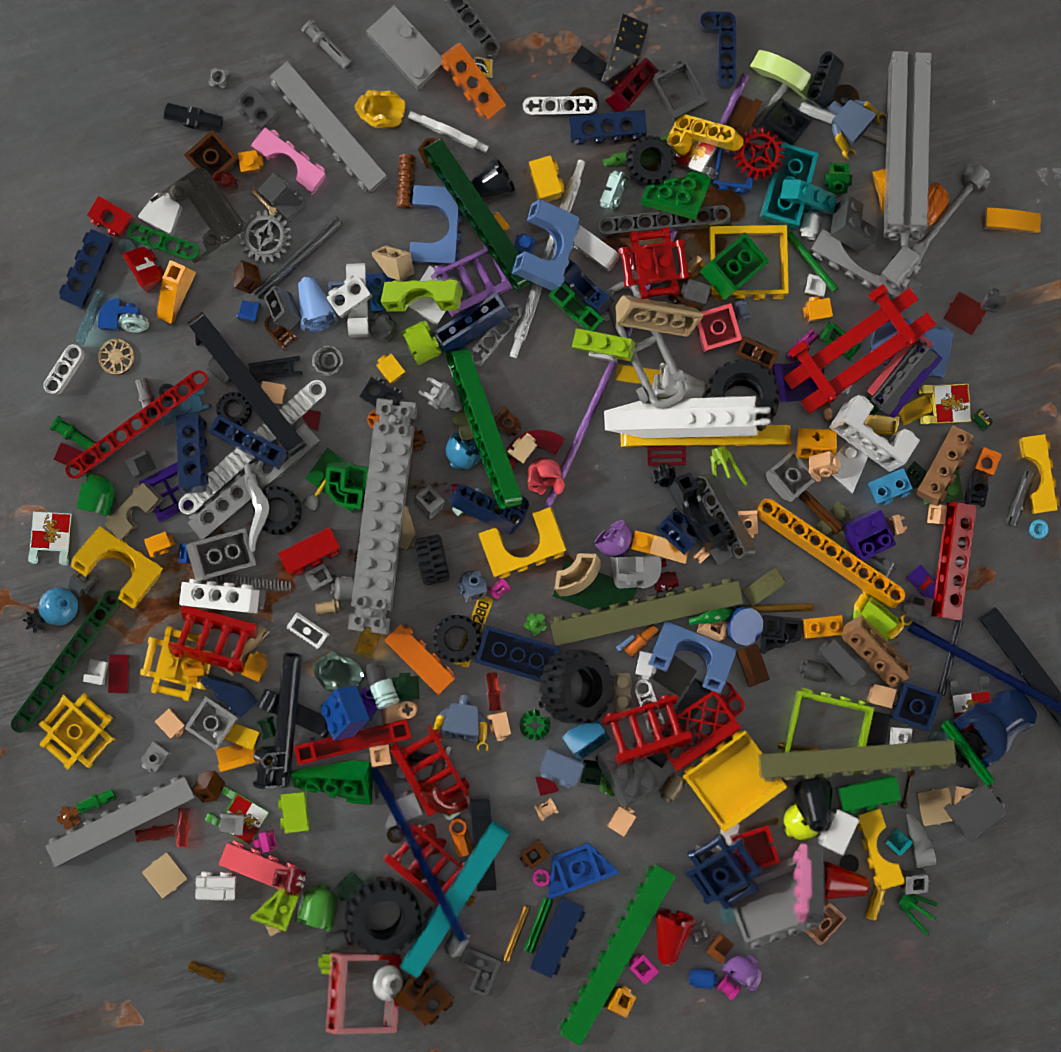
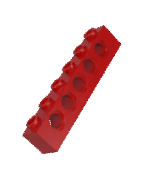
M947 502L945 525H943L931 616L961 620L964 612L963 604L966 594L967 576L969 574L968 567L977 506L959 502Z

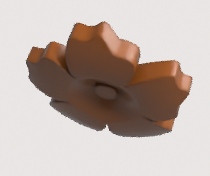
M67 806L62 807L61 815L57 816V822L61 825L64 824V829L67 830L73 828L74 825L78 826L80 817L76 815L79 811L77 808H70L69 810Z

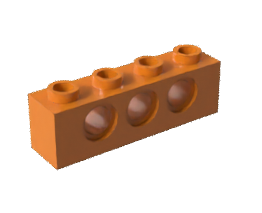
M461 43L455 44L440 56L442 59L441 65L447 72L451 71L454 76L452 80L458 87L461 86L464 89L463 95L469 102L472 101L475 104L476 108L474 110L481 118L489 119L506 106ZM462 61L464 63V69L463 71L458 72L456 70V65L458 62ZM470 77H474L476 80L473 87H469L467 84ZM482 92H485L487 95V99L485 102L481 103L479 101V95Z

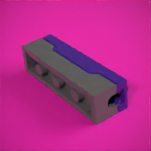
M919 340L872 397L871 401L880 410L895 418L943 358Z

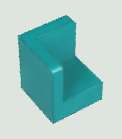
M897 828L883 841L898 856H901L913 844Z

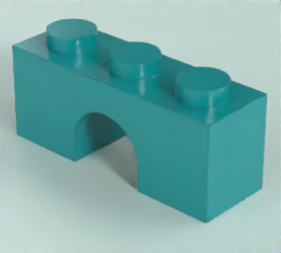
M784 180L780 198L790 203L805 204L804 208L810 211L834 214L837 195L803 180Z

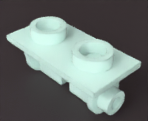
M613 171V174H610L606 187L611 188V191L604 190L600 200V207L609 208L614 213L621 204L623 191L628 186L629 177L622 171L620 173Z

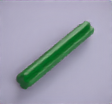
M950 720L945 721L941 727L949 738L954 740L955 746L986 786L993 784L995 779Z

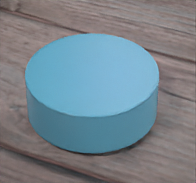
M1035 520L1029 525V534L1035 539L1044 538L1049 532V526L1043 520Z

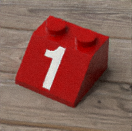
M145 246L122 254L141 288L146 293L162 284L165 271L161 265L157 266L154 260L157 257L152 249L148 250Z

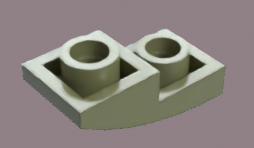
M775 566L760 576L759 579L743 588L742 591L754 606L783 586L786 580Z

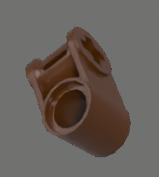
M268 316L264 321L265 329L273 337L274 341L286 351V347L299 338L291 330L285 329V327L283 328L280 325L274 330L269 329L268 323L273 319L271 316Z

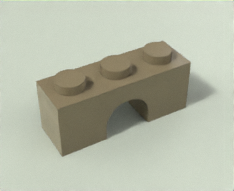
M149 483L137 484L132 490L134 493L129 498L126 497L120 502L119 505L121 507L117 511H112L107 516V521L104 525L119 540H126L138 527L132 519L134 508L138 506L145 513H151L164 500Z

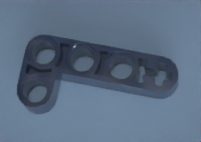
M705 12L700 17L699 28L705 33H717V82L722 89H729L733 86L736 78V18L731 12ZM710 19L713 22V24L711 26L704 25L703 20ZM729 19L732 24L730 26L723 25L722 20ZM727 37L731 40L732 43L730 45L723 44L722 39ZM728 56L732 62L725 64L721 58ZM726 70H728L729 82H725V79H723Z
M459 485L449 499L450 504L454 508L507 534H514L518 530L529 508V501L522 496L521 505L501 509L495 499L467 485Z

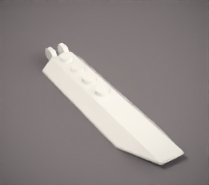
M757 396L683 398L679 402L663 409L653 406L650 401L643 404L641 401L604 411L605 430L642 438L758 435L756 426L771 424V421L768 419L756 420V413L770 412V407L756 408Z

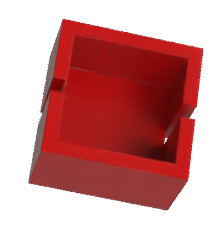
M767 824L730 835L732 843L739 838L743 840L744 847L757 866L760 865L761 868L780 863L775 846L773 844L769 845V843H773V838ZM738 855L745 865L746 872L751 871L743 857Z

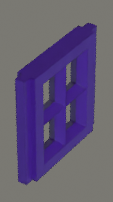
M178 462L139 481L141 484L149 483L152 487L163 482L167 491L160 495L165 497L169 494L174 503L162 510L158 505L153 510L159 522L181 512L178 505L179 501H176L172 493L179 488L176 486L170 489L166 479L178 474ZM186 500L183 504L185 510L194 506L191 500Z

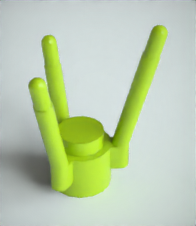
M726 446L713 449L711 451L713 456L710 457L712 473L717 476V462L718 465H723L727 478H731L726 463L729 459L739 478L747 486L748 483L732 458L730 450L727 451Z

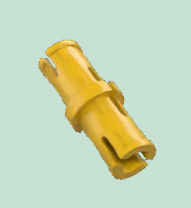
M876 885L872 897H869L870 903L865 915L866 918L877 921L881 905H884L885 901H883L886 892V890L881 891L880 887L876 888Z

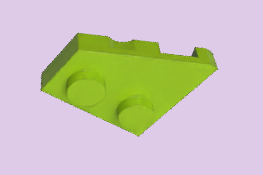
M280 888L256 913L251 915L250 920L286 932L299 896L288 895L284 893L285 889Z

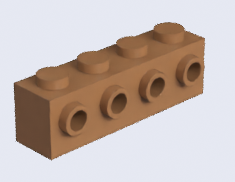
M954 425L952 426L918 488L917 496L936 506L939 500L944 501L948 493L945 490L948 484L952 486L957 476L954 474L956 469H961L966 460L963 458L965 452L970 453L974 445L971 442L974 435Z
M862 614L844 625L842 632L844 642L849 644L856 654L868 663L870 669L874 670L884 683L893 688L910 678L912 666Z

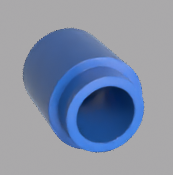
M691 969L689 985H693L694 988L712 990L713 986L717 985V974H714V970Z

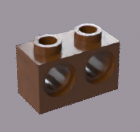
M424 967L417 978L409 974L402 989L397 993L393 1001L409 1012L419 1002L435 974L426 967Z

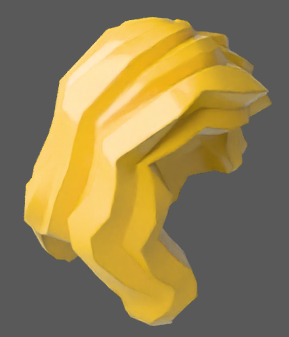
M368 90L365 95L359 97L355 104V109L360 118L371 126L387 129L401 124L406 103L405 100L393 91Z

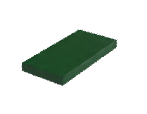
M565 560L562 570L567 569L573 563ZM598 572L594 581L581 592L570 596H559L556 590H554L553 597L589 610L596 607H602L603 610L610 608L609 605L614 603L628 604V600L634 598L637 587L618 588L614 584L612 577Z

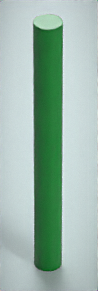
M792 231L788 232L787 238L833 293L836 292L839 287Z

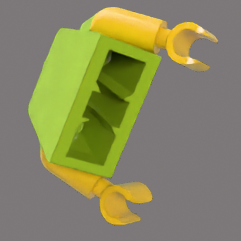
M862 590L863 593L860 594L854 605L853 619L862 614L886 640L894 639L904 629L903 626L912 623V619L907 623L903 621L906 614L898 618L864 590Z

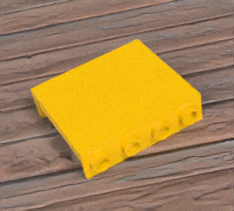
M740 729L731 735L732 740L728 743H725V741L721 742L715 747L717 751L711 755L709 752L699 759L701 762L698 765L694 766V764H691L684 770L685 774L682 776L724 833L787 788L781 777H776V781L765 782V778H760L758 754L763 753L746 730L743 732Z

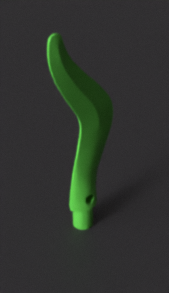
M670 132L662 137L661 140L665 139L667 141ZM647 150L641 153L640 163L642 166H651L660 158L653 150ZM627 152L613 154L611 158L603 159L604 167L610 165L616 167L625 164Z

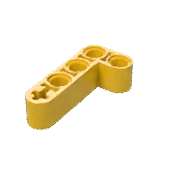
M689 115L678 117L667 138V144L671 145L672 149L679 155L688 153L695 140L731 151L739 150L744 143L742 136L732 127Z

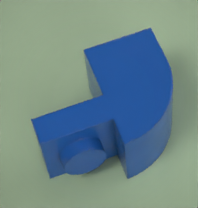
M120 298L111 299L100 309L98 328L101 330L120 331V326L118 325L120 316L127 313L140 315L141 310L136 307V304L124 303V306H122Z

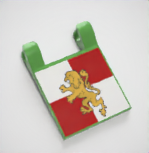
M224 786L221 793L232 799L225 812L244 814L243 834H229L250 845L269 811ZM208 813L205 820L220 828V818L212 813Z

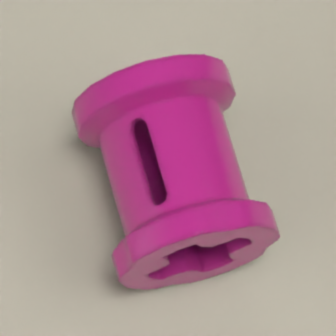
M499 578V581L494 585L487 587V590L496 601L507 590H512L503 578Z
M725 975L717 984L716 989L724 992L731 1001L738 994L741 987L739 985L736 986Z

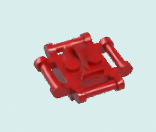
M669 227L642 233L637 231L631 232L632 247L618 249L619 255L622 257L624 269V287L637 286L641 299L668 294L673 296L679 295L680 290L677 281L691 278V272H688L685 253L686 241L678 240L671 242ZM663 237V243L639 246V240ZM673 248H677L681 270L679 274H676ZM629 254L632 255L635 279L632 277ZM663 283H670L671 286L648 290L646 289V286L648 285H656Z

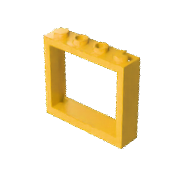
M787 225L710 226V261L716 257V237H739L744 233L748 236H780L781 289L736 290L729 297H734V300H744L746 297H753L754 300H763L765 297L772 296V299L780 300L788 295ZM710 284L711 297H715V300H724Z

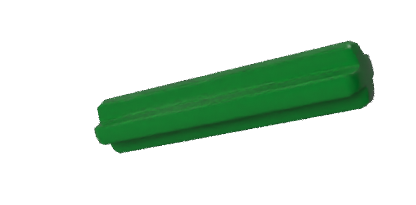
M543 898L524 950L528 953H534L552 907L553 900L549 898Z

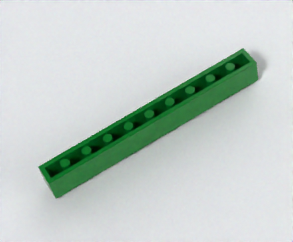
M657 864L653 867L649 866L645 873L646 881L644 884L640 883L635 893L638 895L634 901L631 899L626 907L628 912L625 918L621 916L616 925L618 927L616 934L612 933L607 941V944H609L607 950L601 951L597 958L599 964L596 968L592 967L587 976L590 980L587 985H582L578 992V995H580L578 1001H573L568 1010L571 1012L568 1019L564 1018L559 1026V1029H561L560 1035L579 1046L583 1043L676 878V875Z

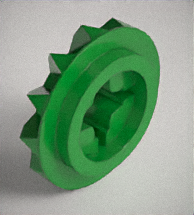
M530 710L520 720V731L529 740L543 739L550 730V720L548 717L542 718L540 710ZM534 717H536L537 723L543 724V726L537 727L536 734H534L532 727L526 726V724L533 723Z

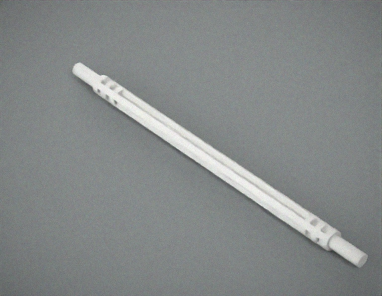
M578 160L573 177H570L560 205L561 209L569 213L581 183L580 177L586 163L583 160ZM551 234L542 257L544 260H551L555 253V242ZM536 283L532 285L514 336L515 342L510 357L517 359L522 342H525L544 288Z

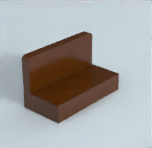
M740 96L727 126L732 127L740 135L745 136V132L750 130L762 101L755 98V101H752L744 96Z
M758 644L736 651L748 687H753L770 680Z

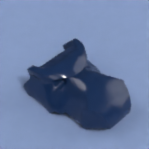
M1013 689L999 692L989 702H978L972 705L963 714L954 719L952 723L958 731L970 724L975 726L992 750L980 758L984 766L988 768L1011 749L1013 740L1017 735L1034 726L1037 712L1022 690Z

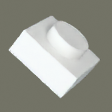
M809 274L804 294L824 297L826 284L819 276Z

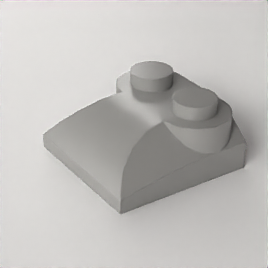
M794 449L766 472V478L782 499L792 502L816 481L810 475L809 466L802 458H796V451Z
M206 696L184 729L217 750L238 717Z

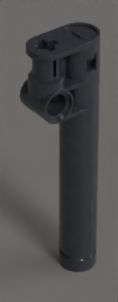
M288 652L283 654L274 746L260 747L253 754V759L256 762L255 770L257 771L256 781L253 782V786L259 789L286 788L290 785L303 657L298 653Z

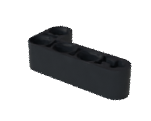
M264 689L257 707L277 715L279 694L272 690ZM298 703L296 724L327 738L329 730L325 717L321 713Z

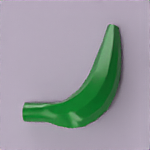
M721 608L711 610L700 616L689 618V624L717 623L729 618L736 609Z

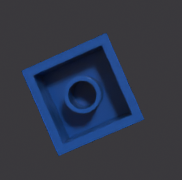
M357 686L336 689L320 706L333 740L354 737L369 721Z

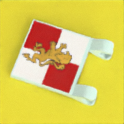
M33 512L28 561L31 564L38 563V550L60 552L59 563L63 566L69 564L72 514Z

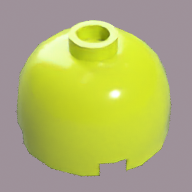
M798 802L786 810L784 814V831L788 837H794L799 841H807L820 833L810 829Z

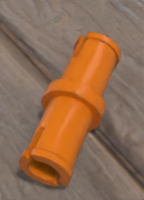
M651 624L640 635L638 634L636 639L624 650L634 658L644 646L647 647L649 645L648 643L660 631Z

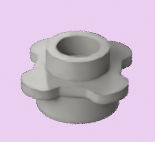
M212 68L210 70L211 79L208 81L209 85L225 88L227 86L226 79L229 76L228 71Z

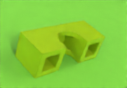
M576 328L572 347L580 352L600 353L612 358L632 361L636 343L629 338Z

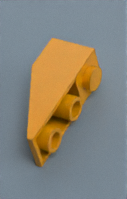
M170 260L162 278L157 318L170 324L174 323L196 274L195 271Z

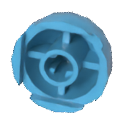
M459 433L452 434L445 448L449 464L455 469H471L481 461L477 444L472 440H468V442L463 441Z
M62 587L52 588L41 596L38 606L42 619L46 623L56 626L68 624L74 619L78 611L76 596L72 591Z

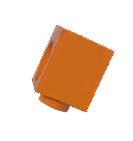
M985 447L981 448L973 470H982L988 476H993L1002 454ZM983 459L990 460L991 467L989 469L983 467Z

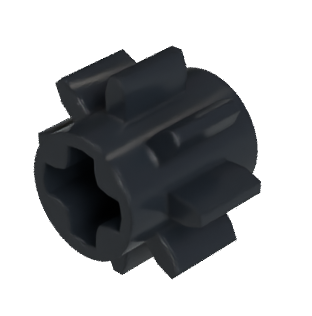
M660 464L656 467V470H653L654 483H659L661 487H669L673 479L676 478L675 467L670 468L668 464Z
M34 609V614L26 612L28 617L23 619V621L27 622L28 625L25 629L33 628V633H37V628L45 630L43 625L46 622L38 614V609ZM33 617L39 618L37 620V622L39 623L38 625L32 624L34 622V620L32 619Z

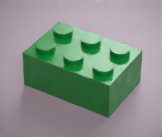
M892 775L835 787L839 809L847 814L857 813L859 808L866 810L876 809L878 804L885 806L896 805L897 801L901 800L897 777Z

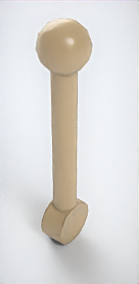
M252 188L251 194L255 195L269 209L270 215H275L277 209L271 207L259 195L256 188Z

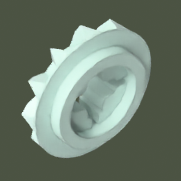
M127 313L126 315H121L118 319V325L128 332L140 333L149 328L148 319L142 317V315Z

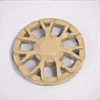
M111 339L105 342L99 350V364L110 374H123L133 365L134 351L126 341ZM117 342L123 343L120 350L116 349ZM109 344L113 347V350L110 352L106 349V346ZM129 348L130 354L124 355L122 351ZM102 353L108 354V359H102ZM124 358L130 360L128 366L122 363ZM110 361L112 366L107 369L105 365ZM120 364L121 371H116L115 365Z

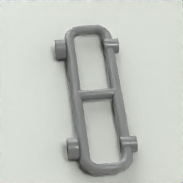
M624 281L606 291L612 297L615 293L630 288L635 298H640L639 288L637 286L624 287ZM612 303L601 314V317L604 318V322L612 319L619 336L629 338L624 327L617 325L616 310ZM651 331L653 336L635 344L631 362L642 383V387L636 389L642 404L650 401L653 406L663 409L683 399L686 392L684 381L687 379L683 370L678 371L661 333ZM654 343H657L678 387L677 394L664 401L657 399L636 352Z

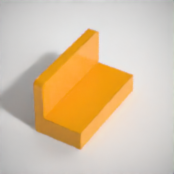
M233 744L217 749L219 771L223 772L255 763L253 754L256 748L253 751Z

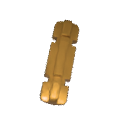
M191 961L187 968L189 972H196L197 975L210 980L214 979L217 983H222L225 977L223 972H216L215 969L202 964L198 965L194 961Z

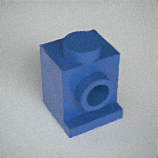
M523 233L516 236L514 247L519 254L525 251L533 254L536 239L532 238L533 236Z

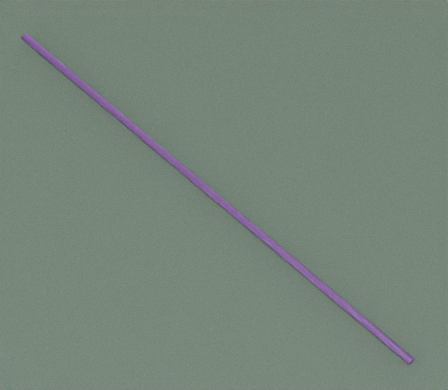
M742 73L719 124L727 126L749 75ZM680 217V223L683 222L684 217ZM678 231L670 232L671 242L674 241ZM653 285L646 286V289H652ZM625 327L628 337H630L633 330L631 327ZM609 362L561 466L563 480L617 365L615 362ZM553 487L542 510L551 507L557 494Z

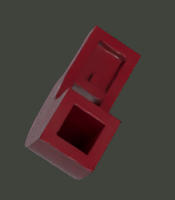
M532 430L516 437L509 444L506 451H509V449L513 451L515 449L513 444L519 437L522 439L528 433L536 439L534 443L537 444V447L535 449L545 450L556 457L565 438L547 430ZM507 455L513 470L518 460Z

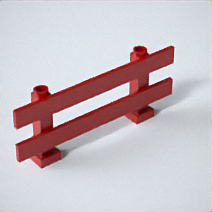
M884 284L869 293L868 297L872 303H878L881 308L811 357L808 351L810 348L804 340L788 351L794 360L799 359L801 362L800 366L783 377L789 387L793 390L810 377L819 387L818 390L801 401L809 415L825 403L834 402L839 398L838 394L906 346L911 347L916 344L920 336L936 326L928 312L910 325L904 320L900 313L919 301L910 287L893 300H890L887 296L889 291ZM889 321L892 322L898 331L896 335L831 381L826 379L821 369Z

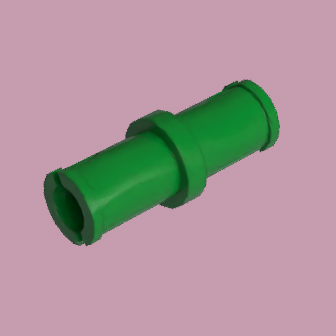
M111 788L98 795L92 794V797L77 802L76 807L79 814H82L94 808H101V805L116 800V796Z

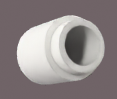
M808 211V213H804L800 229L802 238L816 240V236H819L822 217L819 216V212Z

